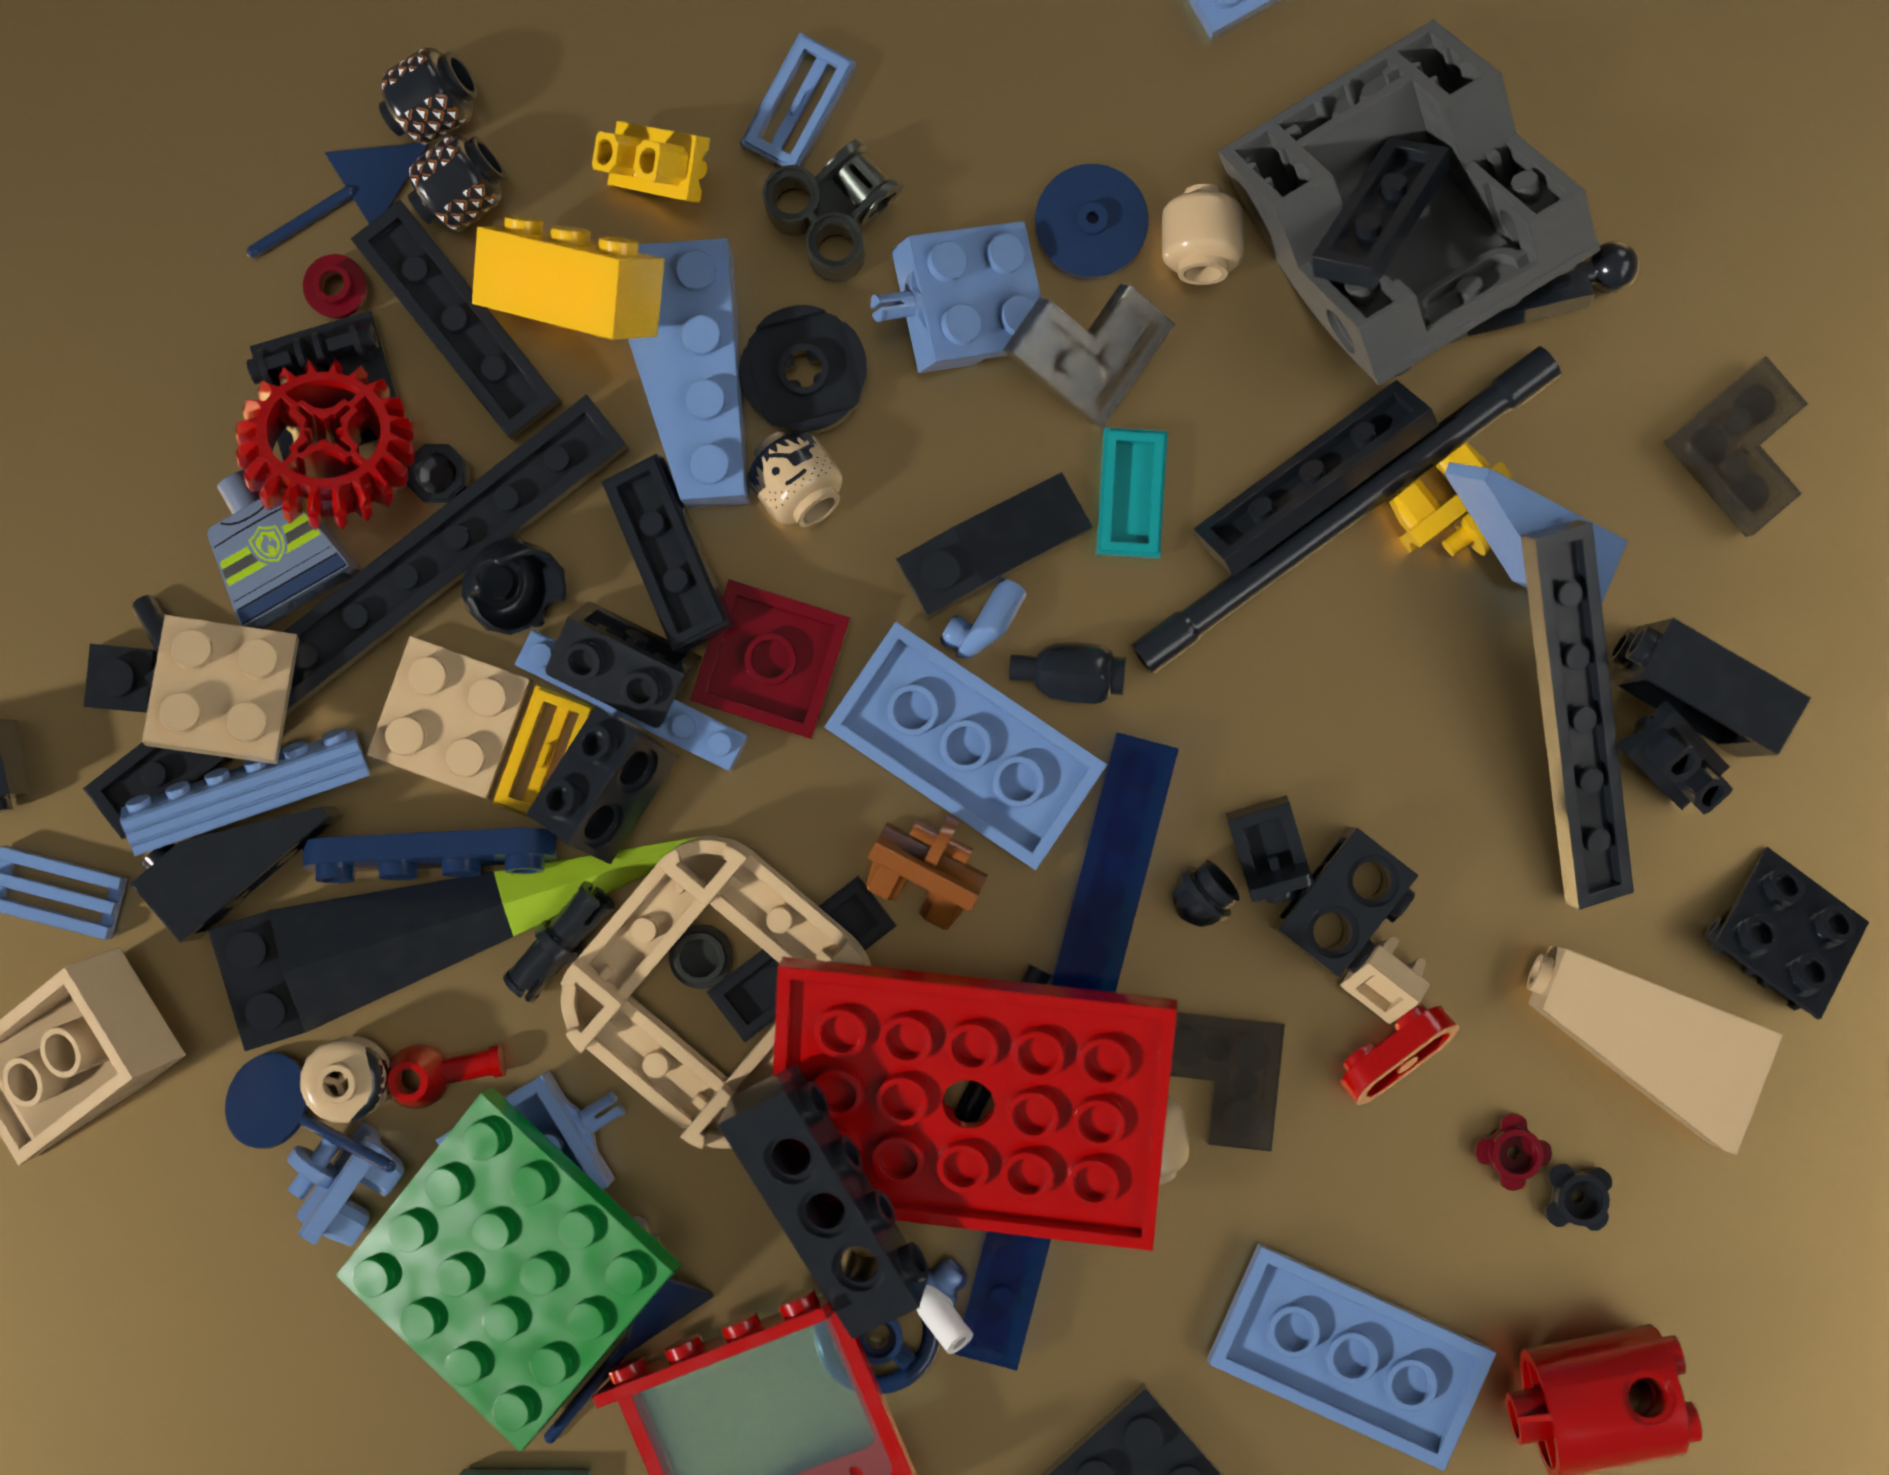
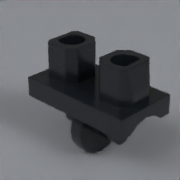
M1666 700L1657 707L1654 715L1640 718L1635 724L1633 734L1625 736L1617 744L1681 810L1692 802L1703 814L1710 813L1733 790L1730 784L1721 776L1730 766Z

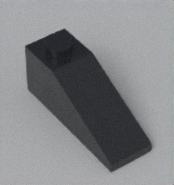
M1061 472L953 526L898 557L896 563L929 621L993 585L1000 579L1009 576L1087 532L1093 526Z
M320 806L180 841L177 844L172 843L154 849L141 862L142 867L146 871L130 884L180 943L198 940L208 932V929L218 924L303 851V841L318 838L341 819L343 815L336 806Z

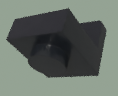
M1287 795L1226 813L1252 902L1265 900L1267 903L1286 902L1299 896L1302 893V888L1314 884Z

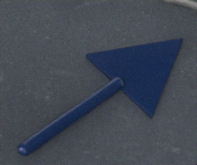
M415 143L324 152L345 187L249 246L246 250L247 255L250 258L258 257L352 197L368 223H371L393 205L410 178V166L426 152L430 144Z

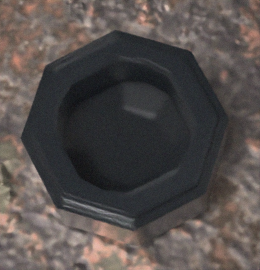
M424 444L415 452V460L412 466L407 467L408 481L406 485L425 504L445 505L470 486L471 465L450 444Z

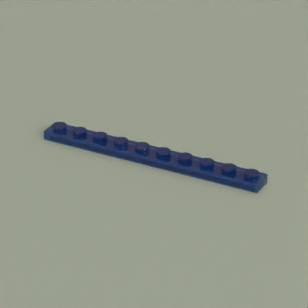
M1118 732L1115 733L1050 982L1051 986L1116 992L1179 748ZM985 1231L963 1315V1320L973 1332V1337L955 1355L1017 1371L1051 1239Z

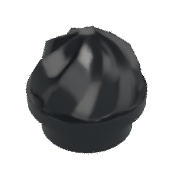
M1206 860L1198 868L1189 866L1182 872L1177 888L1173 892V900L1178 916L1186 922L1199 927L1225 921L1231 915L1230 907L1240 900L1239 893L1229 877L1209 860Z

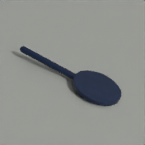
M279 1053L262 1054L248 1061L234 1076L226 1096L225 1116L231 1133L242 1144L256 1149L274 1148L290 1139L299 1127L302 1126L387 1173L395 1170L396 1164L393 1160L307 1114L309 1107L306 1105L300 1090L302 1067L291 1057Z

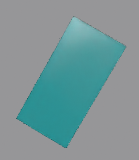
M1104 428L1096 556L1143 559L1160 558L1168 431Z

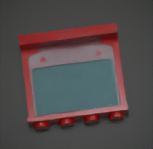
M814 1289L805 1290L787 1298L778 1305L781 1312L761 1320L756 1311L741 1315L721 1327L722 1335L703 1342L699 1333L680 1339L664 1349L666 1357L648 1364L643 1355L626 1360L608 1371L610 1380L592 1396L597 1409L618 1401L649 1475H917L859 1337L853 1339L850 1337L824 1295L817 1297Z

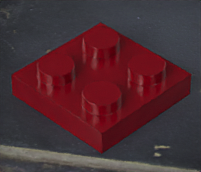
M728 579L723 598L736 627L709 640L690 701L813 740L851 618Z

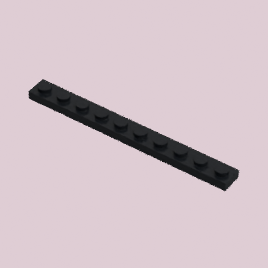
M587 394L283 631L297 634L299 638L286 716L461 580L475 556L483 548L494 541L517 536L629 448ZM141 742L85 786L83 790L120 838L127 839L120 823L121 807L126 806L125 803L128 800L143 794H148L150 797L164 793L167 787L177 782L188 781L191 784L203 780L207 773L221 768L232 758L145 746Z

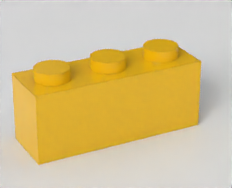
M507 215L505 216L504 226H477L472 304L612 340L658 337L665 258L638 252V241L619 237H599V243L590 241V230L569 226H552L551 232L543 230L544 220L527 216Z

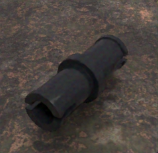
M584 881L578 887V891L552 921L544 920L535 930L536 940L515 965L503 975L506 986L516 996L521 998L524 992L528 990L524 996L525 1001L535 1002L540 996L541 991L565 963L572 964L583 952L581 945L602 920L615 909L612 899L602 889L596 887L591 894L590 891L594 888L592 883Z

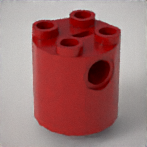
M1646 1324L1524 1348L1520 1353V1372L1523 1390L1506 1394L1509 1420L1515 1439L1520 1446L1532 1443L1537 1444L1541 1459L1549 1475H1586L1682 1456L1688 1452L1690 1443L1702 1441L1703 1434L1699 1414L1692 1401H1684L1678 1377L1686 1373V1362L1681 1344L1676 1335L1662 1337L1656 1327L1652 1324ZM1636 1381L1641 1390V1398L1639 1404L1633 1410L1629 1403L1628 1393L1632 1384Z

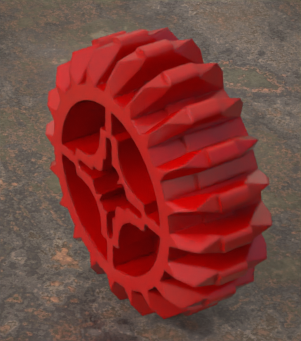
M335 359L328 372H317V367L308 360L304 367V375L297 377L283 367L279 374L280 386L261 380V385L258 388L260 400H245V406L243 407L245 420L237 422L238 426H236L235 434L237 443L240 445H238V449L235 452L238 466L245 471L244 479L246 486L251 492H260L261 504L266 507L267 511L282 505L283 518L287 519L289 524L302 513L308 514L309 525L316 531L322 524L323 517H334L337 526L343 530L348 523L347 514L356 512L361 518L369 522L370 517L373 515L371 502L390 508L391 502L394 500L392 488L405 489L408 481L407 467H411L415 460L414 446L411 445V441L414 439V428L409 418H405V405L401 398H390L389 386L385 383L384 378L369 384L368 373L365 372L362 365L349 376L343 375L342 365ZM369 427L379 442L372 456L366 460L360 455L358 444L361 442L360 434ZM286 429L292 434L293 444L289 447L290 455L281 462L274 455L273 449L277 439Z

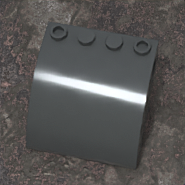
M1434 19L1218 151L1221 162L1250 218L1294 288L1337 343L1379 386L1393 377L1406 373L1412 365L1448 343L1458 341L1469 330L1500 311L1515 306L1526 295L1557 276L1572 271L1578 263L1600 251L1585 189L1517 134L1502 74ZM1388 137L1449 147V171L1375 289L1313 277L1311 255Z

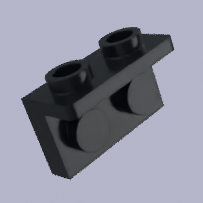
M588 601L567 617L545 672L548 676L653 728H659L664 723L677 693L693 678L702 656L690 650L682 654L672 651L667 639Z

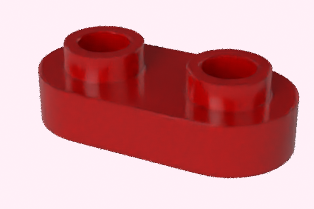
M1424 1004L1412 1008L1396 1022L1394 1029L1397 1031L1377 1047L1373 1042L1363 1045L1345 1060L1343 1067L1347 1072L1341 1079V1085L1357 1105L1366 1104L1382 1095L1437 1054L1455 1037L1459 1026L1442 1006L1428 1009Z

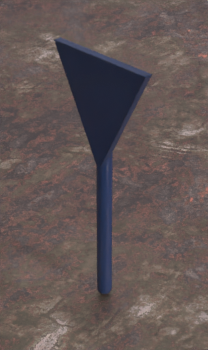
M670 1278L629 1326L626 1337L546 1431L544 1441L548 1444L555 1442L609 1377L608 1371L611 1368L619 1365L627 1354L714 1297L712 1292Z

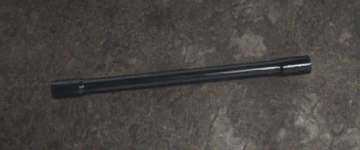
M1538 346L1498 375L1489 387L1438 423L1439 426L1245 569L1234 577L1230 575L1184 610L1173 613L1130 644L1138 659L1151 675L1164 668L1194 646L1203 634L1505 413L1518 409L1559 379L1562 373L1555 359L1543 347Z

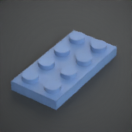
M896 621L824 726V728L1035 871L1107 766L1106 763Z
M1258 1242L1209 1352L1207 1361L1209 1365L1445 1471L1497 1353L1487 1345Z

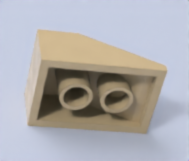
M120 947L64 967L0 1019V1136L18 1166L28 1162L146 1086L185 1056L184 1051Z

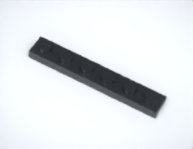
M1574 520L1522 534L1521 543L1564 899L1566 904L1581 910L1634 893L1593 524L1582 520Z

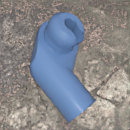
M1000 579L974 624L969 623L962 616L957 615L951 618L940 638L942 645L956 651L955 657L973 658L1006 633L1027 596L1025 589L1012 580Z

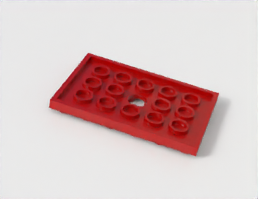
M782 957L778 965L773 1075L797 1064L808 1082L814 1081L821 1088L828 1102L829 1117L841 1136H849L857 1146L863 1162V1172L875 1190L881 1189L888 1196L895 1211L896 1221L1153 1251L1178 999ZM962 1080H972L981 1083L993 1096L994 1110L987 1113L984 1119L979 1122L970 1123L957 1119L954 1110L944 1102V1093L952 1084ZM784 1139L785 1143L796 1151H809L807 1146L799 1140ZM818 1194L823 1201L829 1204H842L832 1194Z

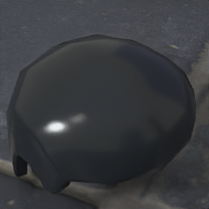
M517 538L497 540L483 548L475 556L462 579V598L466 610L486 630L506 635H512L527 630L530 627H541L544 624L545 614L554 602H563L567 594L565 569L544 548Z

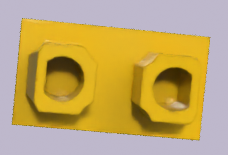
M617 121L615 134L599 131L596 135L592 160L593 170L609 173L607 185L700 203L702 190L699 179L705 177L707 173V164L703 157L709 150L710 138Z
M1467 442L1436 465L1447 481L1445 471L1449 462L1490 468L1507 478L1513 476L1502 461L1490 466L1485 458ZM1418 479L1389 501L1399 523L1406 530L1399 537V540L1409 553L1417 547H1422L1452 522L1457 530L1442 541L1443 547L1451 556L1454 557L1468 545L1484 556L1492 550L1457 493L1440 505L1423 482Z

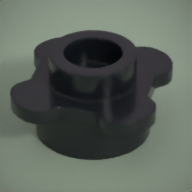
M1565 1163L1555 1165L1548 1174V1180L1553 1187L1551 1202L1546 1205L1544 1210L1547 1220L1556 1227H1563L1567 1223H1573L1578 1226H1585L1591 1231L1602 1229L1609 1220L1607 1212L1610 1204L1608 1190L1612 1187L1610 1174L1600 1167H1594L1589 1171L1573 1170ZM1577 1191H1581L1584 1194V1199L1580 1203H1575L1573 1200V1195Z

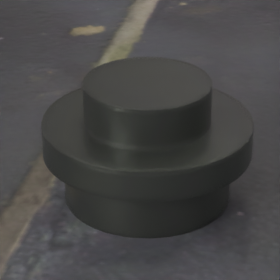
M709 925L691 926L687 928L670 948V967L675 977L686 986L696 989L713 987L728 975L732 967L733 949L726 935L715 927Z

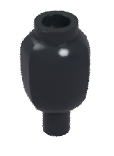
M1080 642L1054 643L1041 650L1037 656L1011 654L1009 679L1034 681L1037 688L1050 698L1067 702L1097 704L1108 699L1110 694L1123 695L1126 657L1113 656L1112 651L1107 646Z

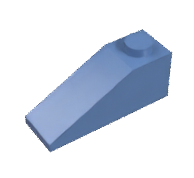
M1449 462L1445 471L1448 481L1511 580L1526 588L1521 543L1522 534L1574 520L1592 523L1601 604L1603 603L1627 545V540L1490 468Z

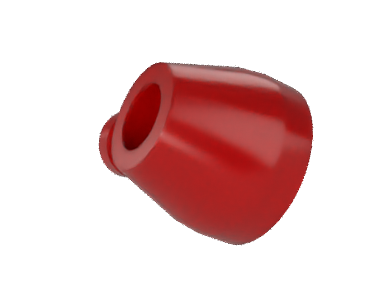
M425 1044L410 1045L399 1050L389 1061L387 1075L388 1094L396 1103L406 1108L422 1109L429 1107L446 1094L450 1083L491 1075L494 1078L505 1076L506 1060L501 1045L490 1046L486 1051L445 1058L439 1050ZM405 1069H412L419 1075L420 1087L417 1091L408 1090L403 1085L402 1074Z

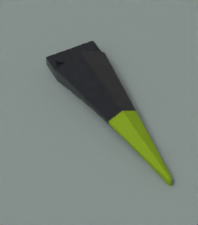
M694 838L619 850L611 864L588 855L544 863V872L537 874L506 873L505 870L483 873L474 877H459L272 909L208 929L244 1051L309 1032L534 928L544 920H551L562 910L584 881L592 883L594 888L590 891L591 894L596 887H599L607 894L648 875L656 864L672 849Z

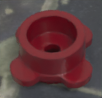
M1515 1113L1502 1117L1500 1128L1490 1138L1478 1140L1474 1149L1476 1159L1482 1164L1490 1165L1499 1174L1501 1186L1510 1191L1522 1189L1526 1184V1180L1533 1177L1540 1170L1541 1166L1547 1165L1552 1158L1550 1144L1545 1140H1539L1527 1129L1526 1119ZM1512 1146H1516L1519 1149V1154L1515 1158L1508 1156V1149Z

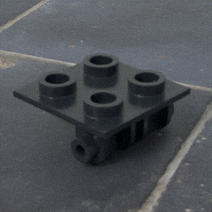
M371 310L250 346L253 358L247 360V368L255 385L261 384L262 380L280 386L279 374L283 367L296 377L304 375V367L308 360L317 367V372H328L329 367L336 359L342 365L343 375L349 376L362 365L365 372L368 373L369 384L384 378L385 383L389 386L390 398L397 397ZM368 427L360 434L361 442L358 445L362 446L379 440ZM286 429L277 439L283 461L290 455L289 447L293 444L292 434Z
M1766 847L1757 860L1727 919L1717 917L1709 925L1704 936L1712 942L1711 950L1715 953L1722 952L1734 962L1742 963V973L1746 976L1758 975L1757 984L1763 988L1768 986L1788 1001L1787 1006L1792 1010L1796 1011L1802 1008L1819 1020L1822 1018L1869 921L1776 852Z

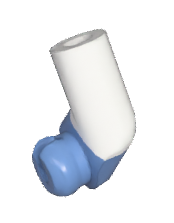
M943 1259L937 1264L935 1269L928 1268L929 1276L917 1312L948 1354H953L965 1347L973 1337V1332L954 1309L957 1301L956 1292L966 1286L967 1274L956 1261Z

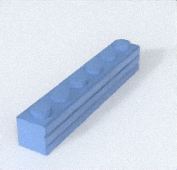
M534 629L531 630L514 665L728 771H733L750 736L674 699L664 723L659 728H653L548 676L545 668L557 640Z
M337 728L323 734L322 739L306 744L305 741H299L286 746L283 752L279 753L278 764L246 760L244 766L228 770V768L213 770L204 776L205 779L191 784L188 781L177 782L167 787L164 793L150 797L148 794L136 796L125 803L126 806L121 807L120 823L131 845L134 856L370 776L368 762L355 728L347 731L344 728Z

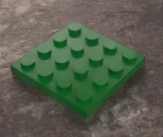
M491 1087L477 1097L336 1276L521 1452L542 1431L679 1269L682 1263L503 1096Z

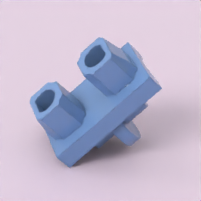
M361 1120L350 1138L393 1160L396 1164L393 1172L387 1173L344 1149H341L332 1163H330L340 1147L324 1138L314 1151L302 1146H295L287 1157L288 1163L298 1172V1175L288 1187V1191L299 1199H304L313 1185L316 1184L296 1212V1217L303 1224L298 1231V1236L314 1245L323 1235L350 1247L353 1246L366 1228L370 1215L369 1210L348 1199L360 1182L385 1197L393 1190L404 1173L402 1160L381 1144L378 1128L364 1120Z

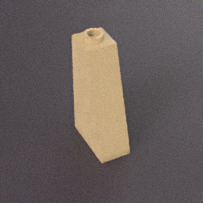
M1550 945L1547 956L1540 954L1536 958L1527 980V989L1533 991L1528 1004L1704 1142L1737 1156L1783 1034L1566 948Z

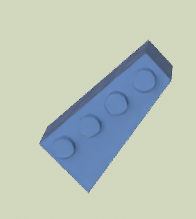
M728 239L639 244L638 252L665 258L658 337L628 339L680 500L688 509L751 504L743 387L740 379L741 355L734 255Z

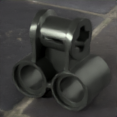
M860 138L854 139L839 150L815 177L804 167L796 165L779 167L771 172L765 180L762 191L766 212L774 228L790 236L805 235L807 233L806 246L813 269L823 279L832 282L847 281L857 275L865 259L863 236L860 228L874 220L890 206L904 186L897 178L889 180L866 155L867 145ZM797 188L809 194L810 200L808 205L799 213H785L776 206L778 197L788 189ZM839 234L846 236L852 241L853 248L850 254L842 260H828L818 252L822 241L830 235Z

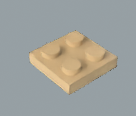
M165 615L142 737L144 745L278 764L299 644L297 634Z
M410 636L366 756L485 799H490L533 680Z

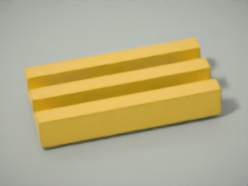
M536 685L492 804L529 817L526 813L542 790L570 711L579 715L565 753L595 706ZM546 703H550L557 707L523 800L512 798Z

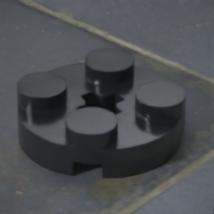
M812 305L785 307L771 313L755 328L756 332L749 338L747 347H744L740 359V379L750 405L773 429L789 433L808 432L811 435L820 434L837 427L857 410L862 401V394L867 383L868 368L863 345L853 328L845 321L842 322L837 316L826 313L824 309ZM799 354H806L810 363L820 362L822 365V372L814 375V384L808 387H802L799 380L789 381L786 377V371L795 367L794 357Z

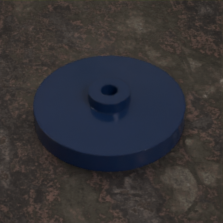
M1102 164L1078 165L1058 174L1042 192L1035 213L1036 238L1045 257L1063 273L1086 280L1107 278L1129 266L1143 247L1149 224L1147 205L1137 185L1124 173Z

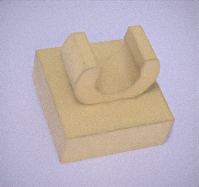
M1394 936L1376 947L1367 961L1355 973L1348 971L1339 985L1388 1024L1393 1023L1418 1005L1431 985L1421 977L1426 969V961L1423 958L1419 957L1406 966L1393 955L1395 948H1397L1400 942Z

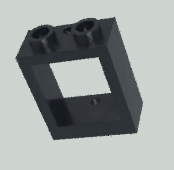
M1675 618L1638 626L1635 632L1630 629L1626 630L1617 641L1608 660L1615 665L1610 673V684L1655 710L1666 700L1701 737L1736 757L1779 755L1811 700V697Z

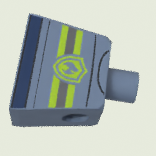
M240 470L229 475L217 485L232 515L211 526L207 530V537L240 625L265 629L347 582L362 569L324 521L315 531L309 525L308 514L302 513L289 524L287 519L283 518L282 505L267 511L266 507L261 504L260 492H251L248 489L244 479L245 471Z

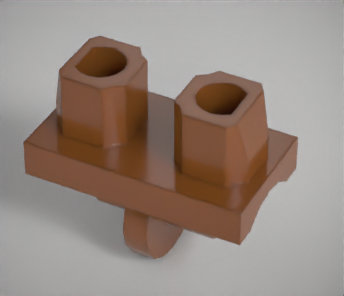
M948 815L940 831L916 820L909 834L887 822L868 856V859L872 860L873 863L870 868L866 888L886 900L896 901L907 879L929 890L919 914L924 920L943 930H948L964 909L971 912L988 875L966 864L973 849L951 838L959 820Z

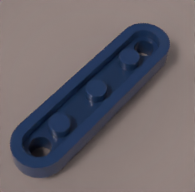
M503 828L313 838L303 841L302 868L316 872L315 881L321 883L354 882L355 872L379 871L378 878L384 880H412L418 878V869L442 868V875L447 877H474L481 875V866L505 865V872L510 874H537L544 872V862L557 859V836L543 828Z

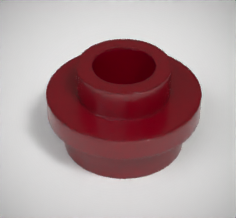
M329 254L318 258L308 267L303 279V293L308 304L317 313L327 318L341 319L354 314L364 304L368 293V281L363 269L354 260L340 254ZM341 275L344 280L341 292L333 296L326 295L324 291L326 280L330 276Z

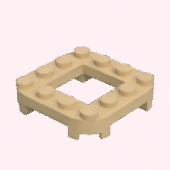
M705 834L683 842L667 853L580 956L570 965L560 984L563 985L561 990V1010L568 1029L565 1034L572 1045L580 1053L585 1048L680 1127L683 1130L680 1136L683 1140L700 1149H703L704 1146L730 1149L731 1146L720 1131L717 1123L732 1095L773 1076L775 1023L731 1075L727 1077L634 999L631 994L708 904L713 906L779 963L783 956L871 966V963L861 944L847 930L754 851L733 839L719 837L714 834Z

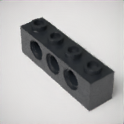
M795 1064L732 1095L717 1126L852 1339L919 1309L929 1276L926 1259L920 1248L914 1242L907 1243L896 1225L895 1211L888 1196L881 1189L875 1190L863 1172L862 1158L853 1140L847 1135L841 1136L829 1117L828 1102L821 1088L814 1081L808 1082L798 1065ZM784 1139L799 1140L807 1146L809 1151H796L790 1148ZM818 1194H832L842 1204H829L823 1201ZM852 1247L866 1248L875 1256L864 1257L858 1255L852 1250Z

